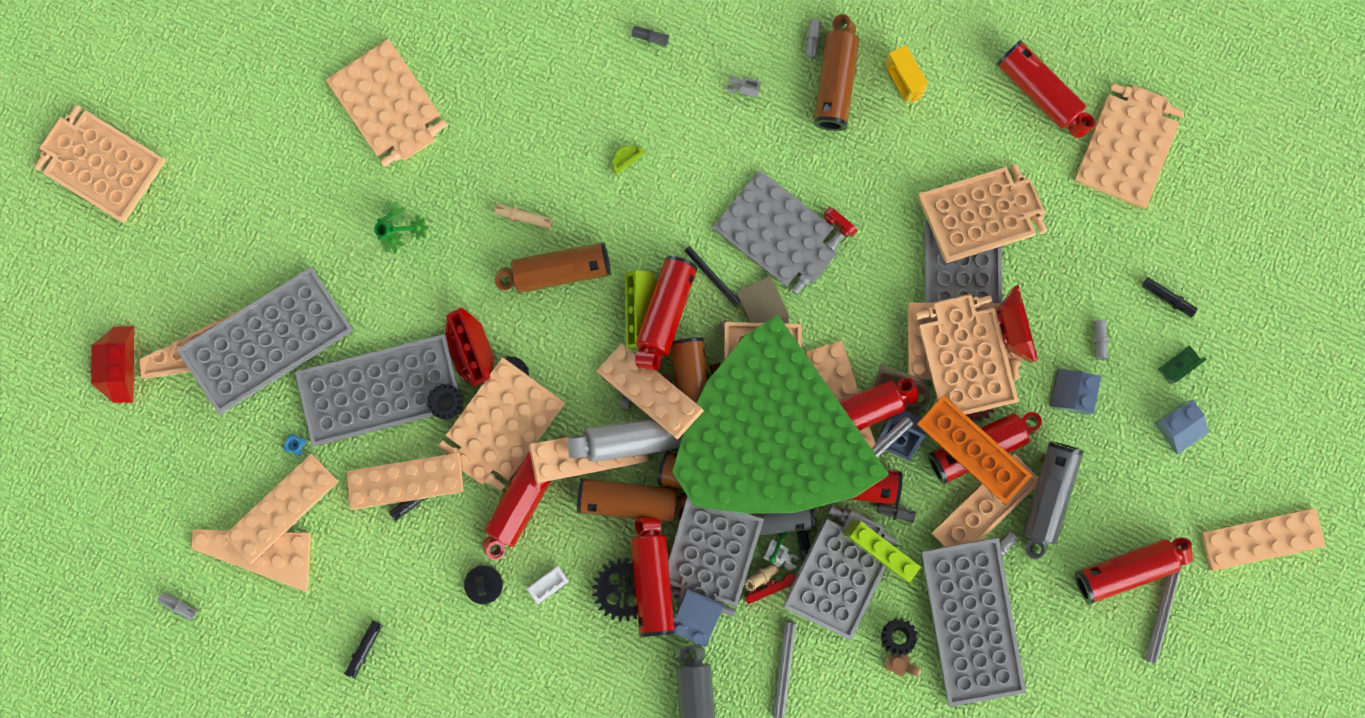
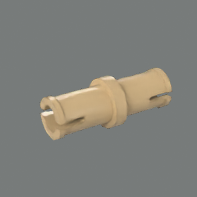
M769 563L765 568L757 570L755 575L745 581L746 588L754 591L761 584H766L769 578L779 572L778 566Z

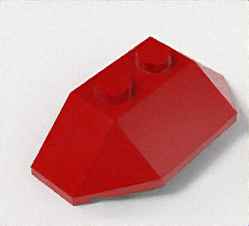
M1016 285L1009 290L997 310L999 326H1001V334L1006 349L1027 362L1033 363L1038 361V356L1020 287Z
M459 308L447 314L445 335L458 375L470 382L472 386H477L489 380L495 358L482 324L464 308Z
M134 326L113 327L92 344L91 384L113 403H134Z

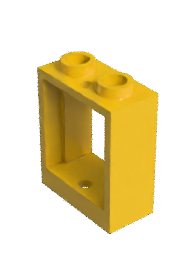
M905 44L889 53L884 66L907 103L909 101L915 102L922 98V94L929 83Z

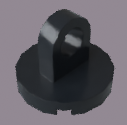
M481 565L473 568L467 574L464 581V590L472 602L489 604L500 596L503 590V579L495 568Z

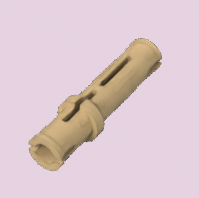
M499 203L496 205L497 208H495L494 215L509 218L513 222L517 220L548 230L551 228L550 225H552L553 218L523 211L516 206L512 208Z

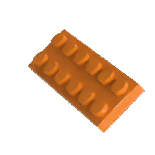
M944 395L938 399L916 424L1003 504H1007L1032 476Z

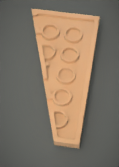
M233 312L227 315L228 317L218 322L215 321L189 334V336L139 359L141 378L147 379L191 372L177 349L235 313Z
M193 529V550L302 591H308L311 533L285 532L255 562L250 564L224 537L229 530Z

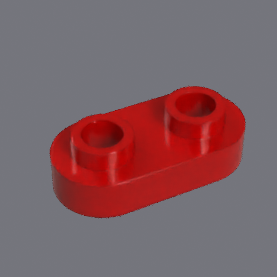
M828 207L825 210L824 219L829 224H835L840 228L839 232L845 237H853L857 233L856 227L834 208Z

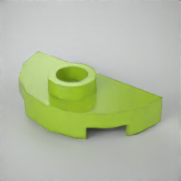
M626 145L620 148L614 154L612 161L615 175L617 176L644 156L646 151L639 146Z

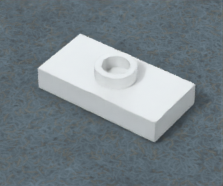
M558 565L529 586L527 591L538 605L568 583L569 579Z

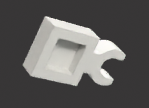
M773 539L769 542L763 556L764 559L769 561V557L772 556L778 542ZM780 545L776 555V562L773 564L778 567L784 564L787 570L793 571L796 566L791 561L796 563L799 557L794 554H787L789 549Z

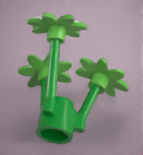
M397 201L393 205L389 202L385 203L387 209L382 210V213L386 214V216L377 219L378 223H376L374 231L378 239L382 240L381 244H387L386 252L392 248L397 253V246L404 245L403 242L399 241L403 234L396 235V231L411 230L412 234L416 233L417 240L421 236L426 238L424 230H428V226L424 225L426 220L424 217L420 220V217L416 215L415 221L410 222L412 226L394 227L389 221L392 219L393 223L397 225L398 219L405 220L400 214L405 209L398 208Z

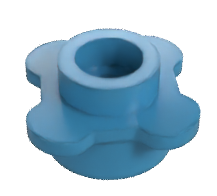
M294 434L288 435V439L283 447L284 451L292 452L296 456L301 455V449L306 444V440L298 438Z

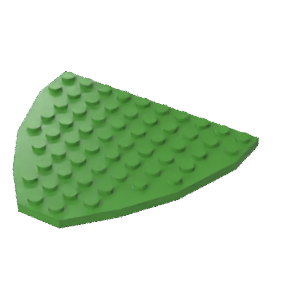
M779 315L746 334L707 381L697 402V405L703 409V412L684 432L672 471L694 507L741 514L796 513L857 497L889 476L885 467Z

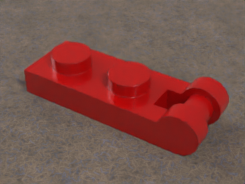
M786 573L784 578L778 582L773 579L767 582L764 588L758 590L757 587L754 591L748 590V595L744 596L747 604L792 586L796 576L792 573Z

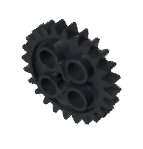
M618 558L617 564H614L611 560L609 561V568L603 565L604 572L597 571L600 578L593 579L597 582V585H593L592 588L596 589L597 592L593 593L592 596L598 597L594 604L600 603L601 606L598 610L605 609L604 616L610 613L611 620L618 616L619 622L622 621L623 617L629 622L631 615L634 619H637V603L635 606L627 604L628 596L634 595L636 597L635 587L629 584V578L634 575L633 561L631 564H628V558H625L624 563H621L620 558ZM625 572L627 574L625 588L628 589V592L624 593V605L621 608V592L618 591V588L622 587L623 573ZM611 574H617L620 577L617 585L610 583L609 577ZM610 593L617 595L618 601L616 604L608 603L607 597Z

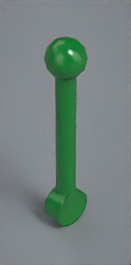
M787 532L779 533L778 543L772 556L769 557L771 563L776 562V555L783 538L788 534Z

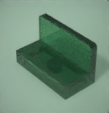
M1189 345L1160 366L1158 370L1167 382L1171 384L1181 380L1207 359L1205 356L1199 358Z

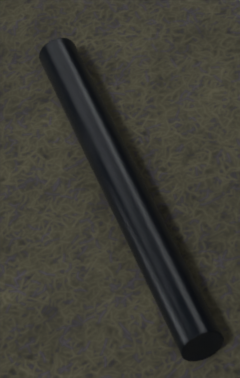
M690 246L684 250L685 253L736 307L740 303L739 299Z

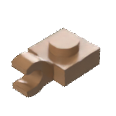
M891 652L884 667L901 676L906 671L919 677L921 672L920 668L909 664L910 657L904 655L897 657V654L893 656Z

